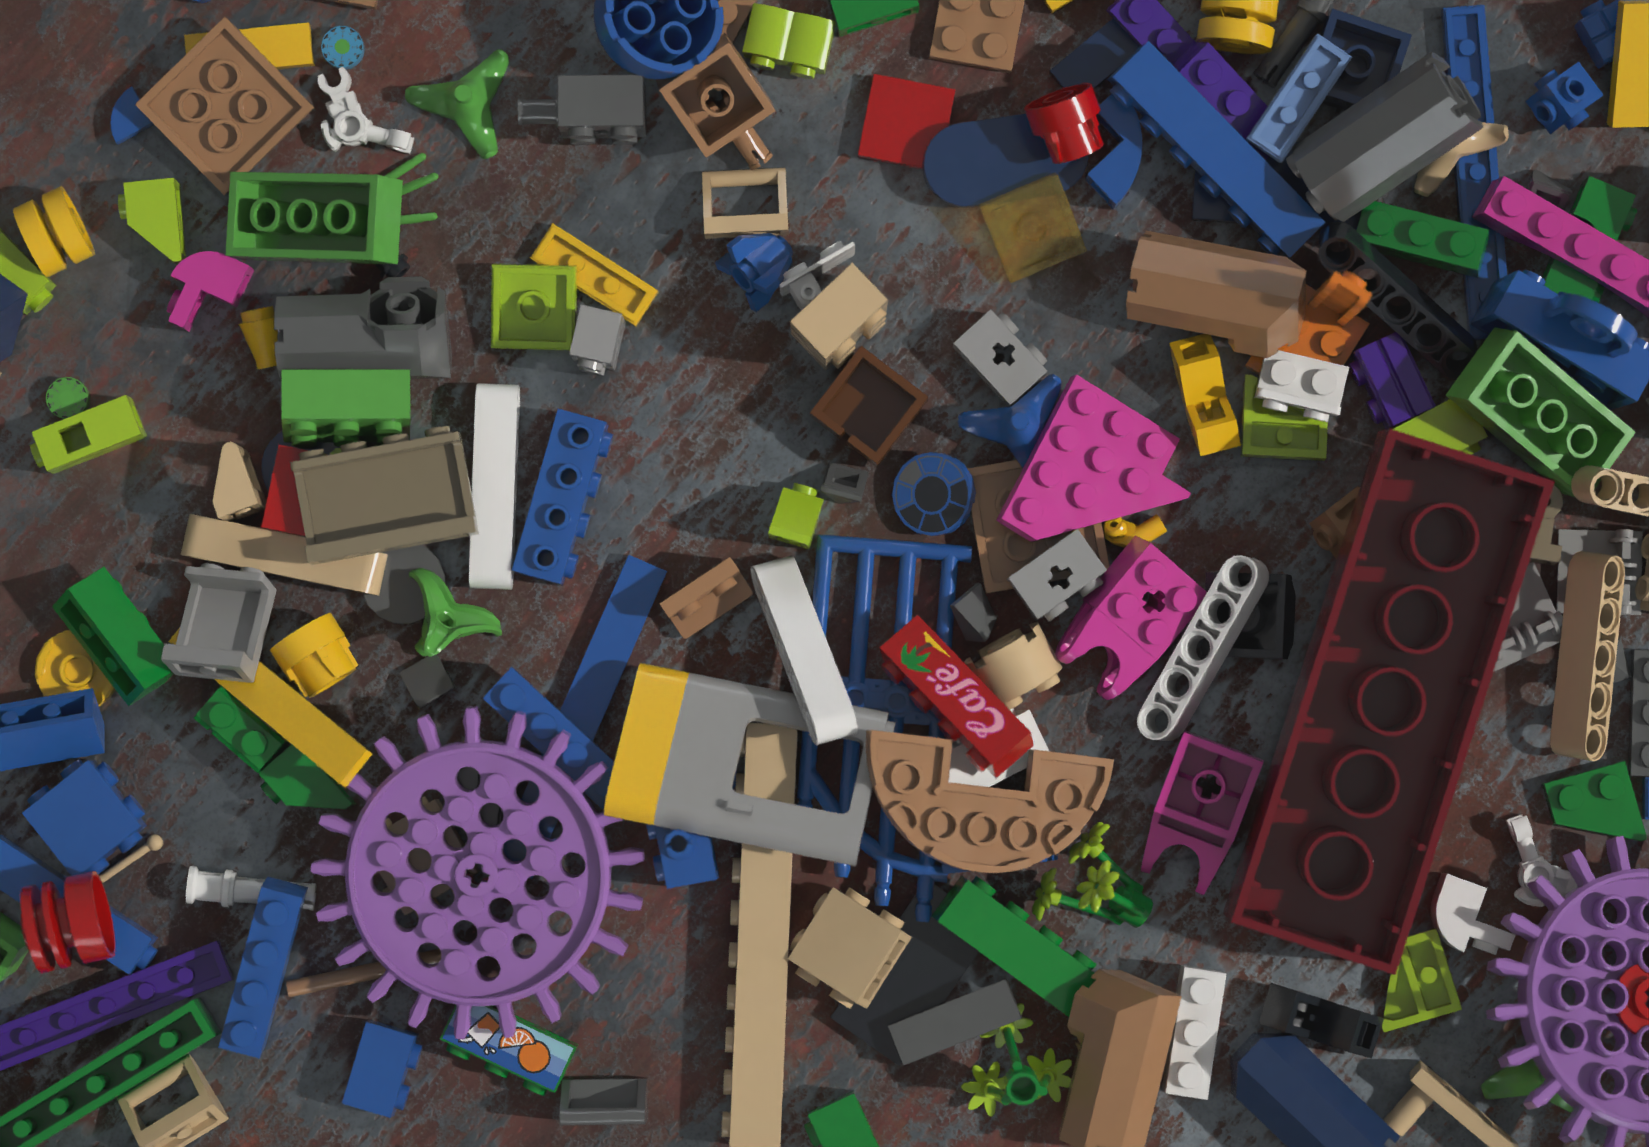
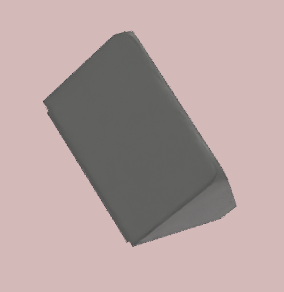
M438 654L430 657L427 656L400 672L418 709L424 708L457 688Z

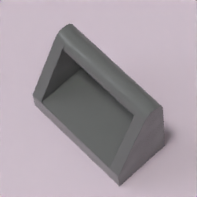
M647 1078L562 1079L559 1111L560 1126L646 1124L648 1120Z

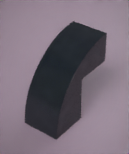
M1271 983L1259 1023L1372 1059L1384 1018Z

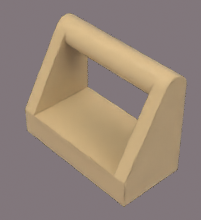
M785 168L702 172L705 239L736 238L739 235L771 233L775 236L789 235ZM778 184L779 213L713 217L711 188Z
M227 442L222 447L212 501L218 518L229 522L264 511L267 502L249 452L233 442Z
M190 1054L117 1098L139 1147H184L229 1119L222 1104ZM189 1074L199 1095L146 1127L134 1107Z

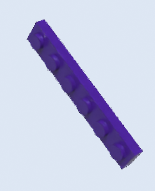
M217 940L0 1025V1071L234 980L220 941Z

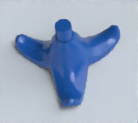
M1050 374L1011 406L962 412L958 416L959 428L978 437L1006 445L1023 468L1055 406L1062 389V381L1055 374Z

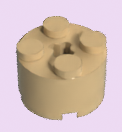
M1038 622L1029 624L1033 632L1023 635L1019 628L986 645L978 651L981 659L976 663H973L970 657L964 661L1009 710L1023 702L1021 695L1036 688L1037 692L1040 693L1060 682L1057 673L1062 669L1059 660L1056 659V655Z

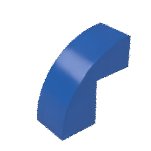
M1111 94L1099 105L1101 111L1096 116L1098 122L1113 136L1119 145L1086 175L1085 180L1114 210L1127 194L1139 169L1142 156V132L1134 106L1131 104L1128 108L1124 107Z

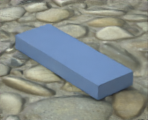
M1317 33L1246 138V141L1277 162L1282 163L1352 59V56Z

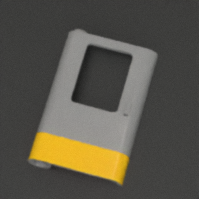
M640 663L607 790L604 815L856 866L873 790L866 758V730L894 733L896 722L888 721L889 712L852 705L858 732L842 739L859 742L863 746L850 809L847 813L838 814L739 794L733 790L732 786L747 724L757 721L809 732L795 694Z

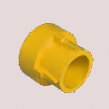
M331 612L297 629L270 649V652L289 681H294L303 696H309V698L337 684L356 670L355 667L358 666L348 648L351 645Z

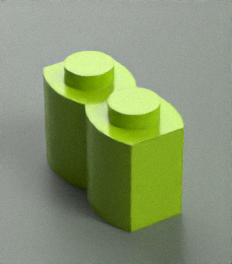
M753 3L742 50L743 57L750 59L749 65L764 70H774V65H782L791 68L790 74L805 79H814L815 73L825 75L836 27L835 21L815 15Z

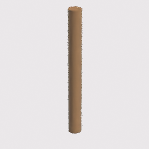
M440 948L419 953L420 958L428 964H436L441 960ZM378 961L286 981L287 993L290 998L374 980L381 977L386 969Z

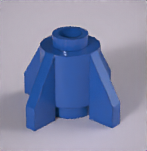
M771 233L737 236L726 245L729 253L715 262L718 270L732 275L736 283L746 291L745 295L750 308L755 312L769 303L774 291L784 279L783 274L793 265L791 258L793 250L790 244L782 236H775Z

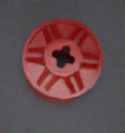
M96 871L66 877L63 898H61L53 881L43 882L41 892L36 885L21 888L20 917L23 937L35 967L40 974L54 971L55 959L61 969L71 967L72 947L76 948L84 964L115 957L116 943L113 919L105 888Z

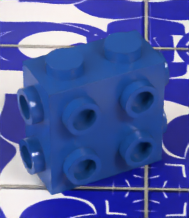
M78 759L60 773L64 780L50 790L46 785L29 797L27 802L30 804V807L22 812L71 876L92 871L100 874L110 865L106 858L118 849L125 853L143 839L139 832L147 826L141 818L146 814L144 809L131 794L126 798L115 786L120 780L106 762L103 761L101 764H98L96 760H87L83 763L81 759Z

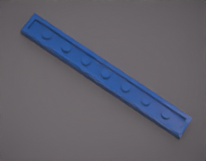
M1474 5L1442 8L1445 61L1450 66L1446 70V75L1452 78L1458 76L1465 84L1480 110L1481 117L1477 120L1485 123H1494L1485 6ZM1496 147L1463 156L1454 166L1458 221L1489 229V241L1479 277L1476 278L1463 274L1467 328L1475 340H1486L1489 335L1470 323L1493 282L1507 275L1504 236L1472 218L1491 182L1499 178Z
M628 555L560 709L592 741L596 736L667 574V571L631 555ZM529 780L521 798L523 802L532 803L539 798V788L533 781ZM547 816L540 820L539 829L543 836L551 838L558 822L557 818ZM510 839L504 843L503 850L508 859L520 861L526 857V847L520 840Z

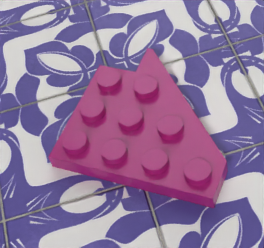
M1077 374L1071 376L996 521L1028 541L1033 542L1188 499L1191 492L1162 475L1180 439Z

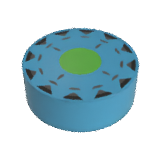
M337 26L330 29L325 34L321 44L324 58L331 66L337 69L344 67L346 70L355 67L362 60L365 50L364 42L358 32L347 26Z

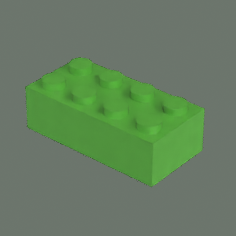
M230 172L225 256L262 261L398 264L403 180L373 174Z
M1494 327L1446 394L1449 399L1542 477L1555 481L1554 486L1560 492L1575 497L1571 489L1572 478L1578 469L1584 466L1610 469L1636 433L1519 332ZM1600 477L1596 480L1594 484V490L1601 481Z

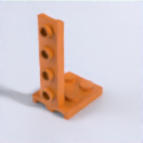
M1335 271L1317 290L1306 285L1305 317L1299 340L1289 347L1287 343L1278 348V350L1345 365L1370 324L1357 316L1372 296V293L1364 289L1367 283L1348 271H1344L1343 275ZM1251 355L1245 367L1260 376L1264 358Z

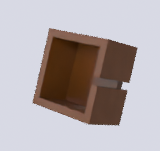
M861 346L811 410L810 417L839 439L846 433L850 436L847 440V445L877 467L926 404L928 396Z

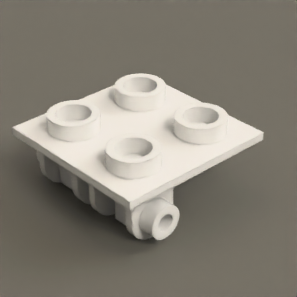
M841 241L836 242L819 253L821 257L817 263L807 267L805 262L785 272L783 274L784 282L779 284L782 297L790 293L798 307L803 310L821 293V288L815 278L855 255V244L853 242L846 246Z

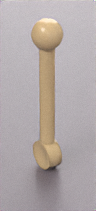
M157 834L150 835L147 838L146 844L99 875L102 883L150 850H159L163 845L162 838Z

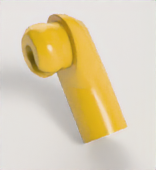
M1157 514L1139 525L1123 520L1122 517L1105 521L1103 524L1105 538L1111 544L1123 548L1128 545L1135 535L1151 542L1167 532L1166 527Z

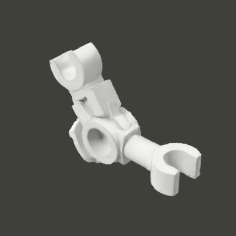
M344 67L339 68L341 82L336 87L328 86L326 77L323 74L318 75L319 87L332 99L326 102L325 105L330 117L334 119L333 128H331L328 120H323L321 131L325 142L333 151H338L342 144L355 147L361 144L367 145V142L370 141L402 153H411L415 139L411 137V133L374 126L372 121L365 117L354 91L348 92L352 80Z
M1520 814L1506 819L1509 832L1517 844L1522 858V862H1519L1520 868L1518 871V882L1521 887L1514 892V896L1519 901L1531 906H1545L1527 885L1532 878L1540 875L1551 882L1563 897L1568 892L1577 888V884L1570 871L1551 865L1544 860L1543 856H1538L1532 839V828L1527 816Z

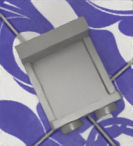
M203 563L201 567L186 566L184 575L190 581L191 586L176 645H164L161 660L175 675L254 683L277 591L276 588L268 580L264 572L252 567H242L240 571L225 570L223 567L211 563Z

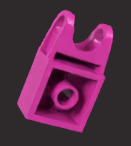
M1136 535L1100 577L1104 583L1082 599L1084 603L1063 634L1055 651L1056 659L1062 663L1069 664L1091 648L1104 646L1108 661L1097 686V693L1104 700H1110L1120 695L1161 657L1193 618L1207 594V591L1152 543ZM1149 592L1150 598L1145 602L1142 599L1145 593Z
M1185 730L1154 809L1141 872L1150 874L1153 864L1167 847L1176 844L1188 846L1194 850L1200 861L1199 882L1195 891L1198 894L1204 895L1234 842L1264 760ZM1207 774L1216 776V784L1221 786L1220 792L1218 794L1212 792L1211 797L1204 796L1202 794L1203 787L1197 784L1200 777L1206 779Z

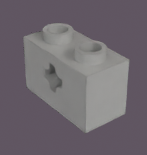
M580 305L569 353L573 361L577 363V367H580V371L604 376L605 369L615 371L626 321L621 313Z
M990 309L953 343V349L1008 407L1016 403L1046 375L1047 370L1043 365L1047 360L1032 343H1029L1026 347L1014 335L1019 329L1006 314L1001 312L997 316ZM996 346L1002 351L1007 348L1012 350L1009 358L1012 362L1010 366L1005 362H1001L999 365L994 363L993 360L996 356L994 348Z
M1076 529L1008 577L1007 581L1035 620L1044 615L1049 622L1069 608L1064 600L1079 591L1082 597H1085L1102 585L1104 582L1099 576L1107 571V569L1080 531ZM1055 567L1059 572L1065 568L1067 569L1070 576L1065 580L1068 585L1066 589H1063L1060 585L1053 588L1050 586L1048 580L1053 577L1050 571L1051 568Z

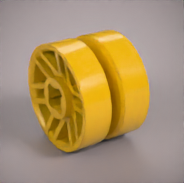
M1202 0L1200 11L1210 17L1199 20L1196 42H1209L1215 50L1242 54L1270 53L1273 47L1275 29L1267 23L1276 21L1279 0Z
M62 186L42 195V204L46 213H43L40 206L33 199L13 208V214L22 237L45 277H50L67 268L62 248L75 264L95 255L93 244L82 219Z

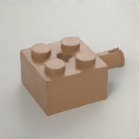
M726 33L720 36L717 46L702 63L695 64L692 69L673 78L656 79L659 91L706 158L732 141L751 170L761 166L753 150L758 153L764 164L773 156L772 152L768 150L753 126L776 110L771 99ZM714 88L717 91H721L723 97L718 102L713 97L709 98L708 92Z

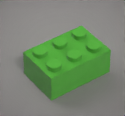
M410 369L281 370L283 442H291L292 446L298 448L315 447L317 442H334L336 447H341L344 444L366 441L376 442V445L380 446L384 445V437L398 434H408L410 440Z

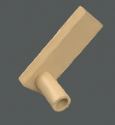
M1421 1060L1409 1072L1410 1081L1414 1085L1383 1119L1398 1135L1403 1137L1432 1102L1435 1101L1487 1146L1519 1147L1518 1142Z

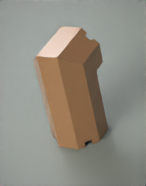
M1145 231L1144 236L1140 237L1130 273V279H1133V291L1128 290L1127 319L1228 338V344L1234 352L1263 358L1278 353V348L1287 343L1289 347L1298 342L1305 317L1306 270L1289 258L1152 231Z
M1098 969L1091 976L1096 981L1089 988L1082 986L1075 993L1067 1024L1070 1033L1076 1036L1079 1042H1075L1078 1054L1059 1128V1140L1074 1147H1145L1182 996L1122 970Z

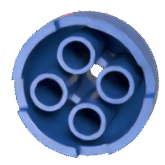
M595 0L593 11L595 30L608 56L617 65L633 75L658 80L673 78L692 69L695 64L702 63L717 46L724 20L723 7L719 8L718 0Z

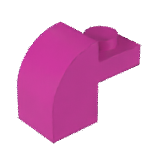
M214 251L198 252L183 259L170 275L176 281L185 285L182 291L176 289L169 301L167 312L171 315L168 321L190 332L206 295H210L237 308L254 269L239 260Z

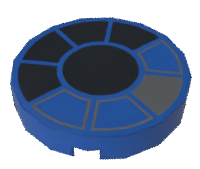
M938 452L916 455L906 462L894 479L892 492L895 511L904 525L918 534L930 536L952 533L966 523L970 516L969 512L972 509V503H975L976 497L973 476L964 463L948 454Z

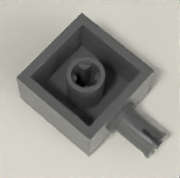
M558 75V95H556L555 99L518 98V125L556 124V128H559L562 137L570 138V144L593 145L595 144V138H612L613 144L632 145L637 144V138H646V86L643 76Z

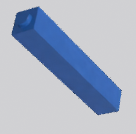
M0 833V890L20 903L22 887L36 885L41 892L43 882L53 881L61 898H63L66 876ZM110 906L115 932L116 952L115 957L106 960L127 974L135 973L138 968L141 970L146 969L158 951L153 947L158 937Z

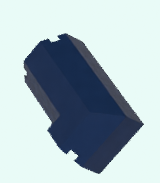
M1287 1032L1253 1033L1230 1057L1231 1094L1287 1147H1387L1385 1143L1388 1139L1396 1143L1400 1137L1293 1034Z

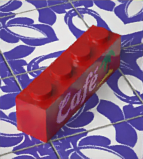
M918 614L879 647L884 661L881 667L888 677L896 684L903 681L912 692L909 694V697L923 713H927L929 710L933 712L940 720L937 726L948 739L953 740V743L959 740L968 749L965 753L966 757L981 773L987 769L995 778L999 777L1034 746L1031 731Z

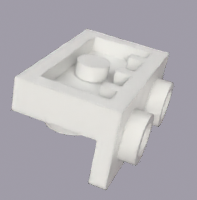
M1278 350V353L1263 359L1255 398L1264 399L1262 407L1287 412L1289 405L1305 409L1303 417L1328 422L1329 415L1336 417L1340 415V404L1349 367Z

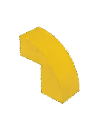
M1201 334L1170 342L1172 360L1182 401L1200 456L1241 446L1237 420L1226 396L1220 356L1211 335Z

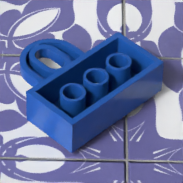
M1517 270L1493 282L1472 319L1471 325L1487 335L1491 333L1494 327L1519 332L1609 410L1638 401L1649 382V343L1638 338L1637 331L1628 321L1611 309L1589 298L1572 293H1555L1544 286L1546 281L1541 276L1529 270H1523V272Z

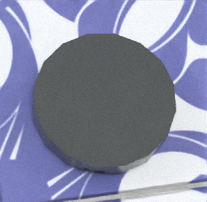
M422 545L381 552L388 554L380 594L377 596L363 593L367 605L380 618L394 624H414L423 620L425 613L423 595L417 581L409 578V571L425 568L438 575L446 584V575L439 559Z

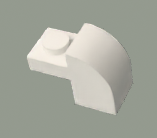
M1441 873L1430 907L1432 924L1434 928H1437L1440 938L1450 947L1462 952L1465 951L1469 937L1474 938L1472 947L1496 955L1498 948L1510 951L1515 934L1476 920L1487 888L1447 873Z

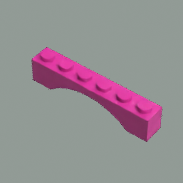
M1505 176L1491 182L1472 218L1503 236L1544 253L1588 276L1627 301L1649 319V260Z

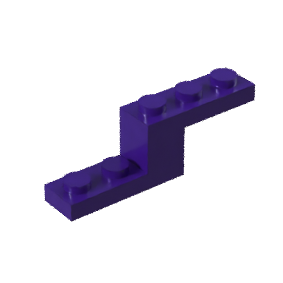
M1116 0L1106 10L1108 14L1139 47L1149 41L1246 140L1268 106L1209 42H1195L1157 0ZM1249 143L1265 161L1270 157Z

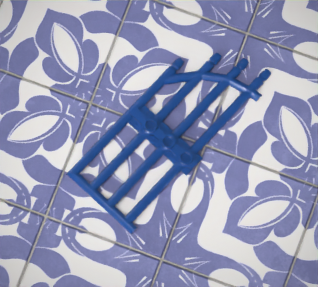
M817 534L812 604L825 637L827 633L833 552L858 554L849 676H841L851 704L889 712L888 721L896 722L894 733L903 734L904 724L929 726L928 737L945 739V735L937 726L940 720L931 710L923 713L909 697L912 691L903 681L896 684L891 679L865 678L875 555L900 557L894 634L912 620L916 558L942 560L936 634L952 650L954 614L950 605L956 599L958 562L971 563L972 546ZM802 731L797 789L799 802L796 805L813 808L811 801L815 796L824 811L838 814L847 813L850 809L858 773L860 743L847 739L843 741L838 802L816 769L818 745L813 743L809 732ZM881 807L878 841L863 831L860 849L876 861L875 882L877 887L874 888L875 905H889L891 898L889 886L892 883L893 869L918 877L916 892L918 903L915 905L916 921L929 922L932 915L931 900L933 899L934 881L947 883L948 874H943L942 865H937L936 860L921 851L919 852V860L894 852L896 828L892 825ZM834 862L835 877L848 878L851 865Z

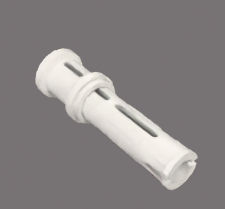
M190 866L186 885V903L193 904L195 900L220 902L222 907L228 908L233 906L234 902L257 904L260 889L265 879L237 877V872L228 869L224 873L199 871L197 866ZM290 882L308 887L303 909L313 911L316 899V883Z

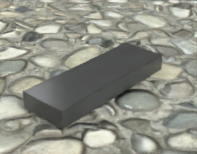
M1004 979L889 1025L888 1028L904 1066L1020 1020L1022 1016L1008 981Z

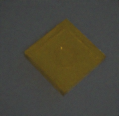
M1055 172L978 205L1007 280L1010 283L1087 251L1059 176Z

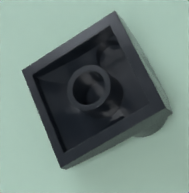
M1206 572L1205 591L1208 592L1218 572ZM1238 573L1240 585L1242 587L1246 586L1251 581L1252 573ZM1269 574L1267 587L1227 657L1270 660L1288 659L1294 642L1296 594L1292 575ZM1227 601L1221 603L1217 610L1219 621L1224 623L1231 615V607ZM1203 638L1202 656H1208L1210 644L1206 638Z

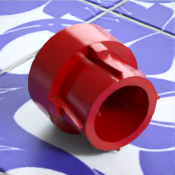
M1091 83L1076 84L1053 91L1033 100L1024 107L1033 135L1044 138L1052 163L1054 164L1079 159L1097 151L1104 145L1098 129L1099 122L1096 116L1101 109Z

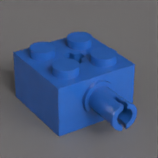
M646 824L649 839H657L660 855L653 856L656 878L658 882L665 880L667 889L717 880L719 878L712 837Z

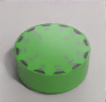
M63 377L55 380L49 386L46 393V403L54 415L66 419L88 409L90 394L87 387L81 381L72 377Z

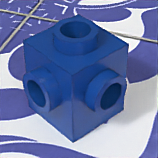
M1577 62L1560 75L1553 69L1534 84L1538 91L1525 102L1533 111L1536 119L1542 123L1549 134H1552L1563 125L1570 131L1588 118L1589 115L1585 109L1601 98L1603 93L1580 62Z

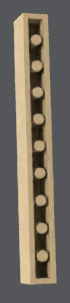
M765 723L747 724L740 757H745V774H736V793L795 805L797 729ZM742 843L741 858H733L732 883H740L739 900H731L730 925H738V942L729 943V967L737 968L736 985L728 984L727 1010H735L734 1027H726L725 1052H733V1068L724 1069L723 1095H731V1112L722 1113V1137H730L729 1147H781L793 853Z

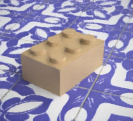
M851 263L790 321L791 335L825 370L832 364L839 369L855 354L856 342L862 336L869 340L886 324L888 299Z

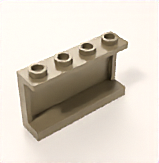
M441 426L424 430V438L409 440L408 434H398L384 437V445L367 448L366 441L341 445L342 453L325 456L324 449L299 453L300 460L290 462V466L295 476L307 546H305L307 562L311 565L478 535V525L461 434L458 431L451 432L450 426Z

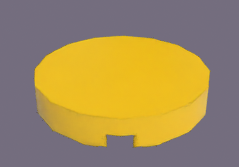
M70 630L58 633L44 643L36 658L35 678L44 697L93 688L99 707L111 698L115 688Z

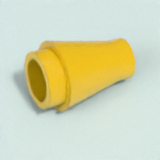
M268 306L241 312L242 323H239V326L256 361L257 369L277 366L275 342H278V330H274V307Z

